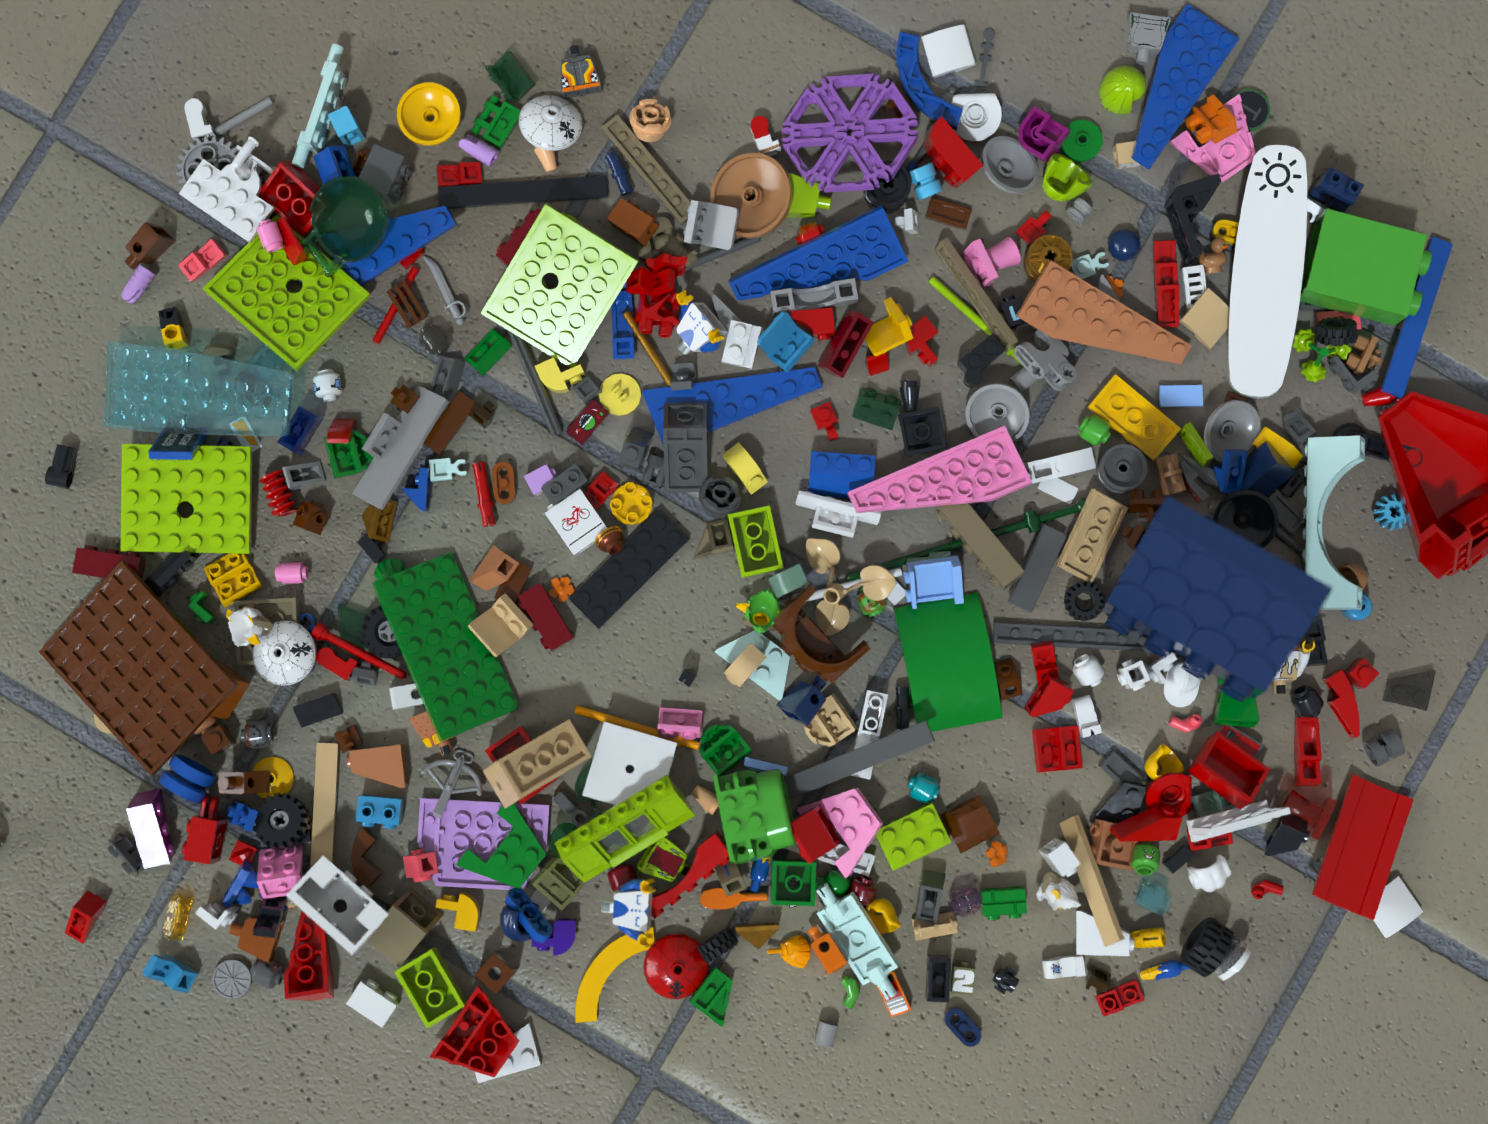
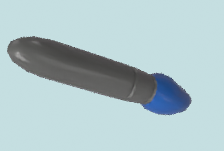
M924 145L912 162L908 164L906 168L908 172L918 168V165L927 155Z

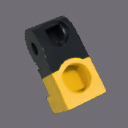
M175 306L159 310V323L164 345L170 351L188 347V340L185 337L182 318L178 308Z

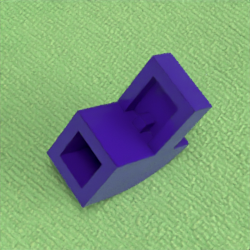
M555 918L553 920V936H550L544 943L537 942L532 938V947H537V951H548L550 947H553V956L565 953L575 941L577 918Z

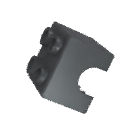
M374 144L357 183L363 187V191L366 194L395 205L396 201H400L403 196L404 189L402 187L405 181L408 182L410 180L412 170L404 156Z

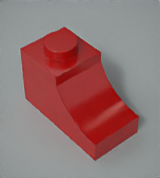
M833 307L790 311V317L793 321L808 328L813 334V338H818V341L830 340V337L834 336Z
M87 891L73 906L65 934L83 944L102 915L106 901L100 896Z

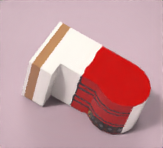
M764 116L754 117L750 125L758 152L770 157L781 153L779 141L772 142L767 118Z

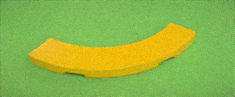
M651 926L648 932H644L645 934L650 933L653 935V938L647 939V943L651 945L655 942L653 926ZM625 934L611 942L597 955L587 969L579 987L575 1009L576 1023L598 1020V1001L603 985L609 975L624 960L639 952L646 951L650 947H640L636 940Z

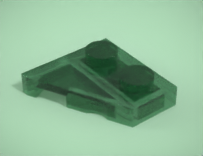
M339 604L340 638L366 650L360 637V626L363 623L364 616L367 614ZM341 648V651H343V652H345V653H348V654H350V655H353V656H355V657H358V656H356V655H354V654L348 652L347 650Z

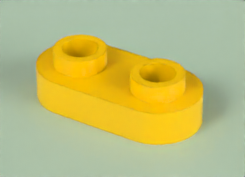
M1219 220L1212 227L1213 238H1222L1226 244L1236 245L1239 223ZM1219 229H1224L1225 235H1221Z

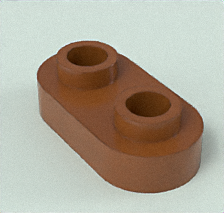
M498 462L492 469L494 498L500 504L507 505L512 503L516 497L514 469L507 462ZM503 469H506L508 472L505 477L500 475ZM504 490L509 492L507 498H503L501 495Z

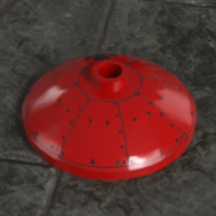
M677 933L665 935L656 940L648 949L644 959V974L649 986L657 994L669 999H681L692 995L707 977L708 963L704 961L697 950L700 943L688 935ZM676 966H681L680 972H674Z

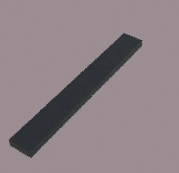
M606 176L438 187L439 207L447 206L449 209L608 198Z

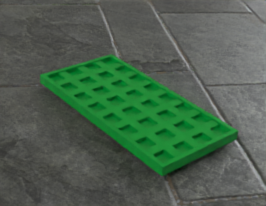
M452 552L372 583L440 742L519 709L498 658L493 656L468 627L473 620L479 617V614Z

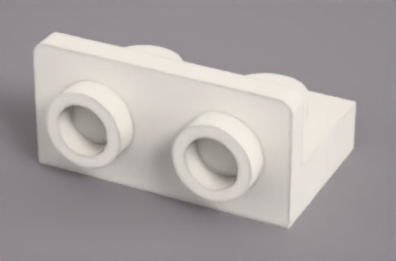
M211 902L200 906L195 914L216 930L221 927L225 928L228 924L231 925L238 917L236 912L239 907L235 905L225 910L220 904L216 902L213 904Z

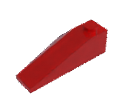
M301 911L295 933L294 946L289 956L290 961L284 974L285 999L316 1001L334 998L333 973L327 932L304 911Z

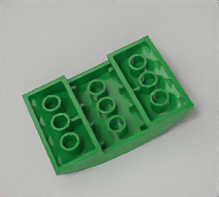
M977 592L963 595L964 603L955 604L954 599L950 598L918 603L917 609H912L911 605L893 608L909 683L915 723L918 724L927 720L932 732L1002 718L994 661Z

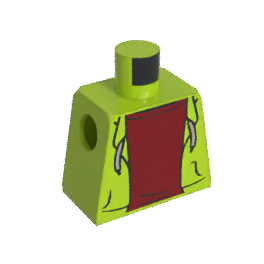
M663 837L646 848L636 867L645 874L673 882L677 874L685 877L692 866L684 863L687 854L666 837Z

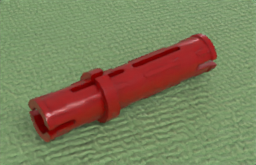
M477 462L472 464L479 500L477 507L481 511L482 527H488L489 524L491 527L495 526L496 522L493 513L494 501H491L486 463L480 462L478 466Z

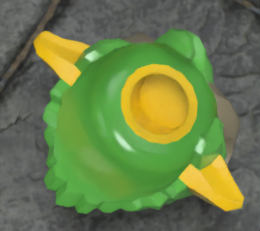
M763 589L758 594L750 597L747 603H738L736 605L741 610L744 625L754 628L758 633L775 631V628L772 626L774 624L772 618L781 610V607L773 591Z

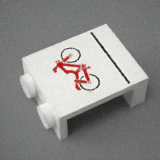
M581 489L575 490L560 503L550 504L547 507L548 511L545 512L575 557L592 546L598 534L607 528Z

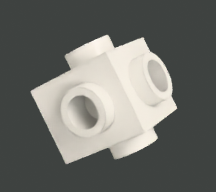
M1134 658L1122 663L1123 667L1118 669L1119 674H1117V678L1121 686H1125L1126 689L1132 688L1133 691L1145 687V682L1150 681L1149 668L1142 660L1135 661ZM1130 671H1133L1135 673V677L1133 679H1131L1129 675Z

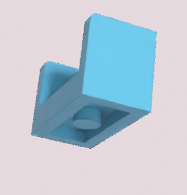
M347 106L327 114L338 137L346 148L365 140L355 117L352 116Z

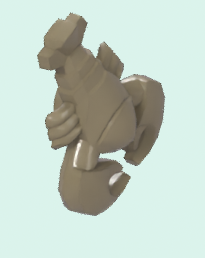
M665 217L655 218L654 222L659 225V228L654 233V235H658L654 237V250L650 240L645 247L639 243L636 244L637 255L644 261L647 258H657L663 253H667L672 256L687 257L686 267L690 268L698 260V252L696 250L688 252L682 245L684 243L683 235L677 233L673 237L672 222Z

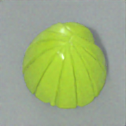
M1121 65L1111 69L1104 76L1100 85L1099 96L1102 105L1108 108V111H1112L1115 114H1130L1133 101L1140 99L1146 91V78L1141 71L1129 65Z
M1054 153L1051 155L1045 169L1043 189L1045 194L1054 201H1068L1087 191L1092 186L1093 181L1080 165L1075 164L1068 157L1065 158L1062 154Z

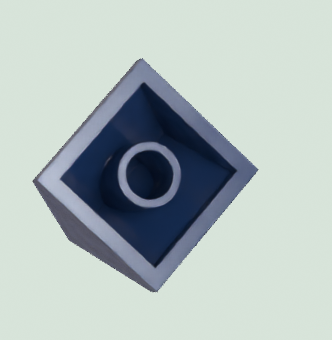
M1265 441L1247 457L1242 485L1244 489L1255 490L1268 497L1296 471Z

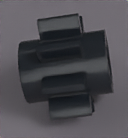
M1008 966L1005 970L1000 967L992 979V982L996 983L994 988L1002 994H1005L1006 990L1012 993L1019 982V979L1015 977L1017 972Z

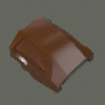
M979 795L940 815L960 853L1000 834Z

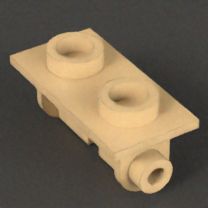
M954 911L938 914L937 923L911 919L915 941L958 933Z

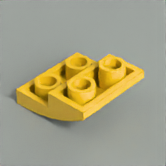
M229 553L203 568L210 584L215 588L225 608L233 604L234 601H238L262 587L261 581L246 554Z

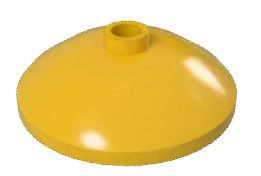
M426 82L411 87L401 97L397 107V121L400 129L408 139L419 145L434 146L447 141L454 135L460 124L461 110L455 95L448 88L437 83ZM430 115L435 116L433 121H428Z

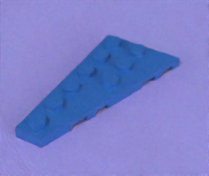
M441 206L320 237L335 264L362 287L458 224L449 208Z

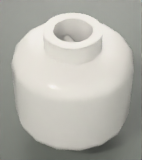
M1088 654L1078 657L1074 661L1072 668L1076 678L1083 686L1090 685L1094 687L1101 683V678L1105 673L1097 657Z

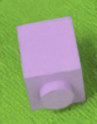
M546 464L525 475L524 478L533 495L537 497L544 493L541 488L558 475L554 467L549 468Z

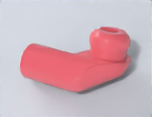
M1193 714L1182 720L1172 716L1169 725L1188 733L1201 726L1202 717L1199 714Z

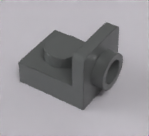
M693 361L674 363V378L670 382L671 391L692 389L697 383L695 363Z

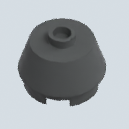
M725 476L724 479H713L711 477L701 486L699 500L707 515L712 518L721 519L727 517L728 514H731L739 507L741 494L738 485L732 479Z

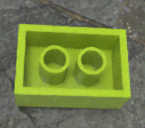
M770 505L728 514L741 579L783 570L784 567Z
M931 802L883 824L876 834L878 843L893 871L952 843Z
M436 946L394 971L426 1028L431 1027L466 1005L467 999Z

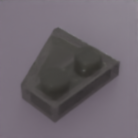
M1428 670L1387 680L1383 701L1427 711L1436 671Z

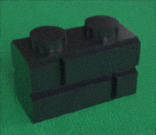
M927 955L925 999L928 1002L949 1003L951 958L948 955Z

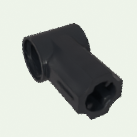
M57 444L52 466H49L45 475V483L47 485L64 489L70 488L73 481L72 467L77 451L76 448Z

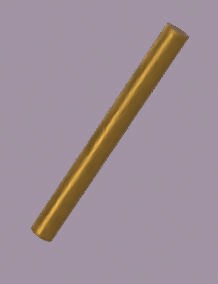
M627 311L623 314V317L669 387L673 379L645 334L639 333V325L637 322H634L631 312Z

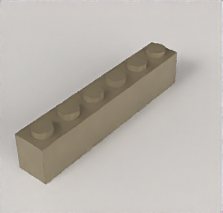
M969 503L933 506L937 510L935 514L942 523L946 521L950 526L949 531L955 539L960 538L964 543L962 547L968 555L973 554L978 560L976 564L982 572L987 571L991 576L989 580L995 588L998 589L1000 587L1004 591L1024 575L1025 571Z

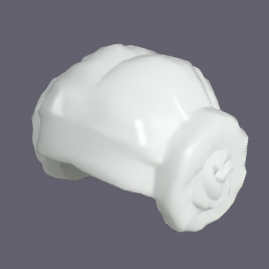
M1221 854L1217 855L1216 862L1209 867L1196 869L1191 866L1187 869L1188 878L1194 889H1203L1206 892H1213L1224 887L1227 877L1231 876L1229 864Z

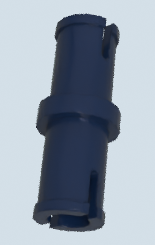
M618 152L609 153L605 156V159L612 171V179L616 180L621 196L632 193L634 189L627 177L628 171L623 167Z

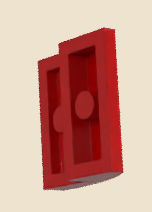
M1078 725L1032 730L1037 773L1083 768Z

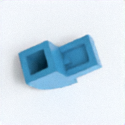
M153 954L142 972L147 978L163 981L172 990L184 993L189 992L198 976V973L187 964L167 954H163V956Z

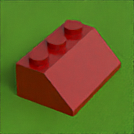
M292 161L280 162L262 186L258 195L266 203L274 207V211L277 214L285 217L288 224L302 237H305L325 221L338 204L331 196H327L326 192L300 167L294 166Z

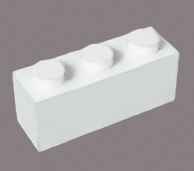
M1054 838L1038 850L1052 871L1060 876L1066 875L1069 877L1078 871L1077 866L1080 865V862L1066 842Z

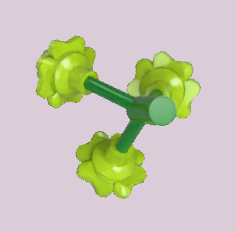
M1300 329L1294 335L1292 347L1296 348L1298 353L1301 351L1308 352L1310 348L1317 352L1318 357L1316 361L1310 360L1308 363H1303L1300 371L1307 381L1316 383L1326 377L1325 373L1327 370L1322 367V357L1337 355L1340 360H1346L1352 348L1349 345L1343 344V346L1328 345L1326 348L1320 349L1314 343L1316 334L1312 333V329Z

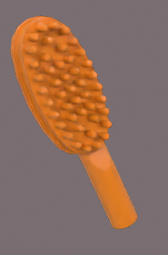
M723 888L706 890L700 896L702 906L709 909H729L738 906L740 902L767 901V892H738L727 897Z

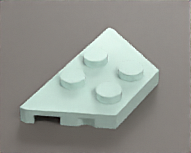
M754 630L715 650L716 654L732 664L745 648L752 643L767 658L749 678L779 701L783 698L790 656L763 634Z

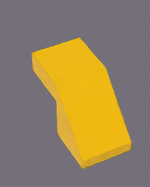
M1267 427L1262 429L1252 443L1258 448L1267 441L1293 469L1303 457L1293 444Z

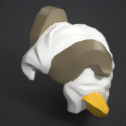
M249 603L235 612L230 609L227 610L228 628L232 634V641L237 647L247 646L250 643L256 646L260 644L259 638L267 636L272 630L273 625L271 621L264 617L258 609H255L256 605L254 603Z
M1053 872L1045 874L1037 891L1039 901H1043L1044 898L1047 899L1048 904L1055 911L1058 908L1059 910H1062V908L1066 910V908L1071 909L1072 907L1081 906L1074 886L1068 880L1060 878V876Z

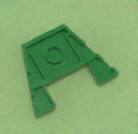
M514 803L507 808H504L502 805L497 812L500 817L514 828L489 860L485 862L468 849L456 865L520 889L547 853Z

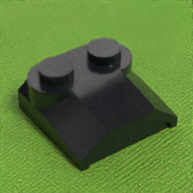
M940 406L897 415L901 426L905 457L948 449Z

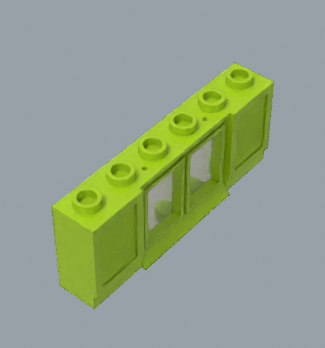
M665 775L556 841L555 845L561 860L585 883L611 866L614 868L667 836L669 831L691 819L695 814L688 799L669 776Z

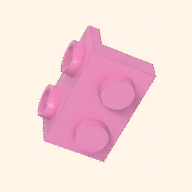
M660 707L657 726L658 735L664 738L683 736L684 739L694 740L696 737L700 738L703 711Z

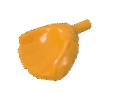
M795 935L782 942L779 948L767 949V954L780 953L781 958L787 964L797 968H804L810 959L811 949L807 939L802 935Z

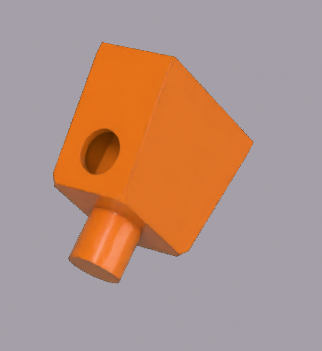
M819 925L807 931L814 941L810 945L829 975L848 964L829 933L824 934ZM825 942L829 946L827 952H824L821 948V945Z

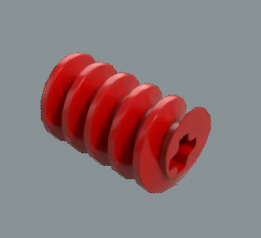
M283 470L271 472L260 479L261 484H267L263 487L264 492H269L265 497L266 500H272L268 504L269 508H275L271 512L272 516H287L295 513L298 509L291 507L296 503V500H289L293 492H286L288 486L283 484L286 480L285 476H280Z

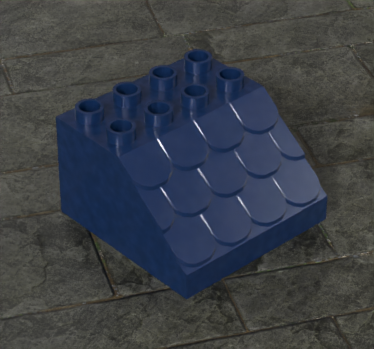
M1167 496L1110 594L1102 612L1109 615L1105 625L1126 637H1128L1132 629L1147 637L1143 644L1146 649L1162 658H1166L1171 651L1186 659L1181 666L1183 670L1201 680H1205L1206 677L1213 674L1224 681L1220 691L1243 703L1250 696L1255 698L1267 690L1320 612L1333 588Z

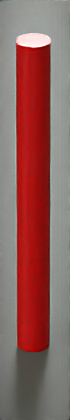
M413 266L404 280L409 288L420 271ZM402 287V288H400V290H401V292L403 293V295H404V297H405V296L407 295V293L405 292L404 288ZM397 294L395 298L401 306L402 300ZM393 303L372 339L373 342L379 345L397 313Z

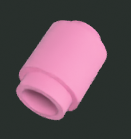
M271 219L260 222L256 230L267 253L282 249L284 247L282 243L284 240L277 222H272Z
M284 562L281 565H276L275 568L276 581L282 582V584L304 583L305 579H308L309 576L308 566H305L303 562Z

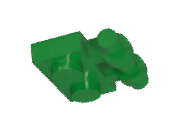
M492 95L490 100L486 101L483 105L484 110L480 116L475 118L471 132L478 135L481 129L486 130L482 136L483 139L502 149L519 122L521 110L505 101L500 108L496 105L500 99ZM491 113L496 114L490 124L486 122Z

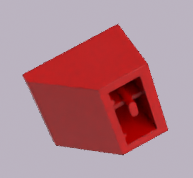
M820 804L790 822L795 841L799 846V853L803 859L807 860L808 864L841 843Z

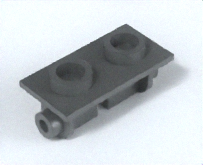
M119 833L113 838L115 842H112L111 839L108 840L109 847L107 849L114 858H120L123 862L121 866L127 874L132 873L136 877L138 868L140 871L144 870L139 851L135 850L130 854L128 851L134 845L126 835Z

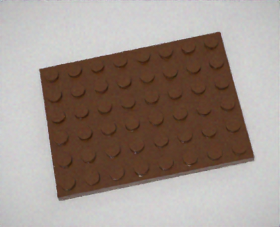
M125 561L118 563L39 651L43 658L151 776L155 775L239 685Z

